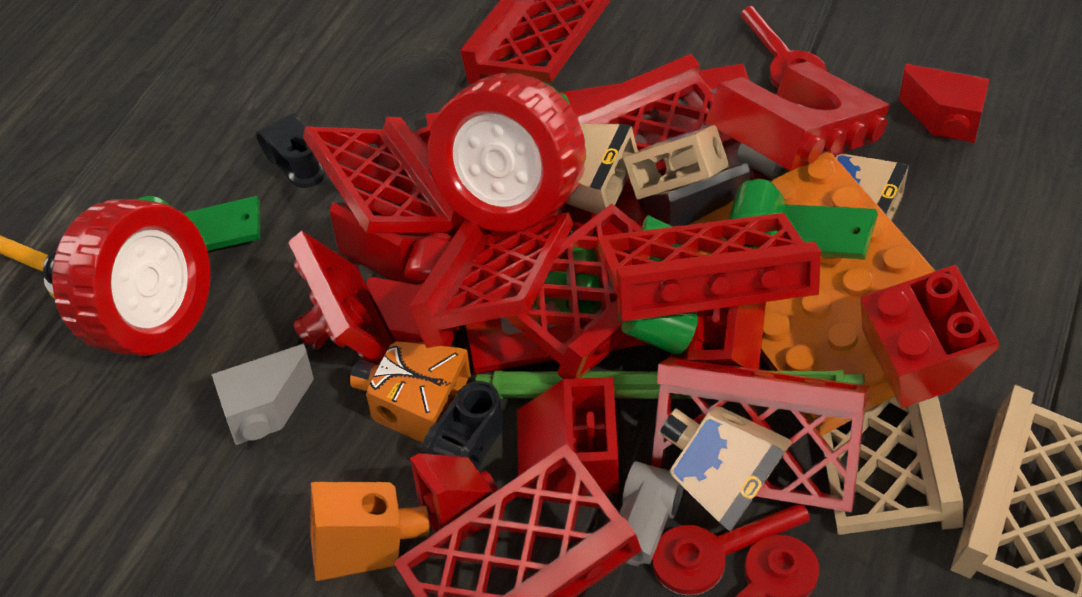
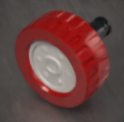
M499 73L485 77L467 86L440 109L430 130L428 160L432 177L441 195L458 214L471 223H477L478 226L484 229L510 233L511 231L525 230L530 226H537L560 209L575 192L585 170V138L576 114L556 90L533 77L517 73Z
M113 199L91 206L88 210L82 212L67 228L57 251L50 253L43 264L44 277L53 286L55 303L66 326L79 340L84 341L87 345L117 354L151 356L156 353H163L178 345L193 330L200 319L210 288L209 256L203 237L195 224L184 213L176 210L173 206L147 200Z

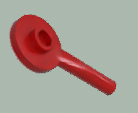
M748 6L741 12L742 19L775 57L770 65L769 76L777 89H779L787 66L810 62L827 71L824 62L818 56L801 50L790 51L753 6Z
M798 503L717 537L709 530L699 526L682 525L672 528L660 537L653 555L655 575L666 588L675 593L683 595L704 593L713 588L722 578L725 570L726 555L751 546L762 538L780 534L809 522L808 511L804 504Z
M772 535L760 539L750 548L746 557L745 577L748 585L735 597H808L815 589L819 576V563L816 555L804 542L791 536Z

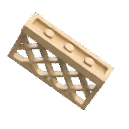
M1014 385L997 410L951 571L970 579L978 571L1037 597H1082V546L1070 549L1057 526L1074 521L1082 534V507H1080L1067 487L1082 481V453L1077 447L1082 445V424L1032 404L1034 392ZM1032 422L1050 429L1058 442L1042 447L1031 431ZM1064 451L1077 472L1061 477L1048 456ZM1035 460L1048 481L1031 487L1020 470V466ZM1054 490L1067 512L1051 518L1037 496ZM1024 500L1037 523L1020 528L1009 511V506ZM1003 528H1005L1007 533L1002 534ZM1044 532L1057 555L1040 560L1026 537ZM1013 542L1027 565L1016 569L995 560L998 547ZM1064 563L1075 581L1074 591L1071 592L1056 586L1046 569Z
M895 396L865 412L863 432L871 426L888 436L876 452L862 444L860 448V457L867 460V463L857 473L855 492L857 491L872 500L876 505L868 514L846 517L845 511L834 509L838 535L941 521L942 529L962 528L963 499L938 396L902 408L908 415L897 428L877 417L889 402L900 408ZM910 428H911V432H912V436H913V437H911L910 435L906 434V433L909 431ZM834 429L822 437L832 449V440L838 443L835 449H833L834 451L850 439L851 430L845 435ZM898 442L917 454L916 458L906 469L885 458ZM846 450L844 453H842V454L839 455L838 457L841 459V457H842L848 450ZM830 462L826 465L831 495L843 497L840 482L844 483L845 479L833 463ZM877 467L898 478L885 494L864 483ZM919 470H920V472H921V477H922V479L919 478V477H917V476H915V474H916ZM908 484L926 495L928 506L905 508L895 502L894 499Z

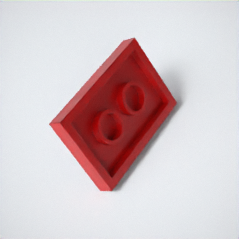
M301 230L288 243L297 259L294 262L296 270L308 282L312 290L309 293V297L314 306L294 321V329L300 338L308 346H313L315 350L320 349L331 338L334 343L342 348L347 345L356 350L366 362L373 363L375 361L380 364L390 344L396 341L358 267Z

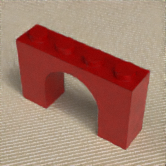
M810 62L787 66L776 95L744 77L719 82L705 122L709 125H715L721 132L791 171L815 162L821 154L827 151L835 156L876 142L886 129L887 120L885 116L890 104Z

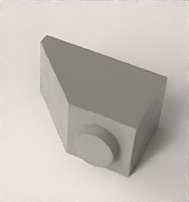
M304 344L212 374L235 445L249 440L261 439L267 434L281 430L314 380Z

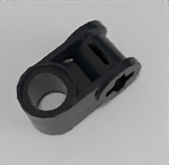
M290 113L256 131V138L265 156L285 174L293 185L308 188L323 181L326 172L303 139L305 126L295 113Z
M474 381L464 385L441 418L428 431L421 453L468 457L478 470L484 456L504 428L501 403L496 388L484 381ZM479 411H486L482 414H474Z

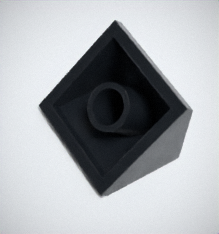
M748 163L729 165L710 178L638 199V202L647 216L649 215L673 227L689 225L734 201L740 185L750 180V169Z

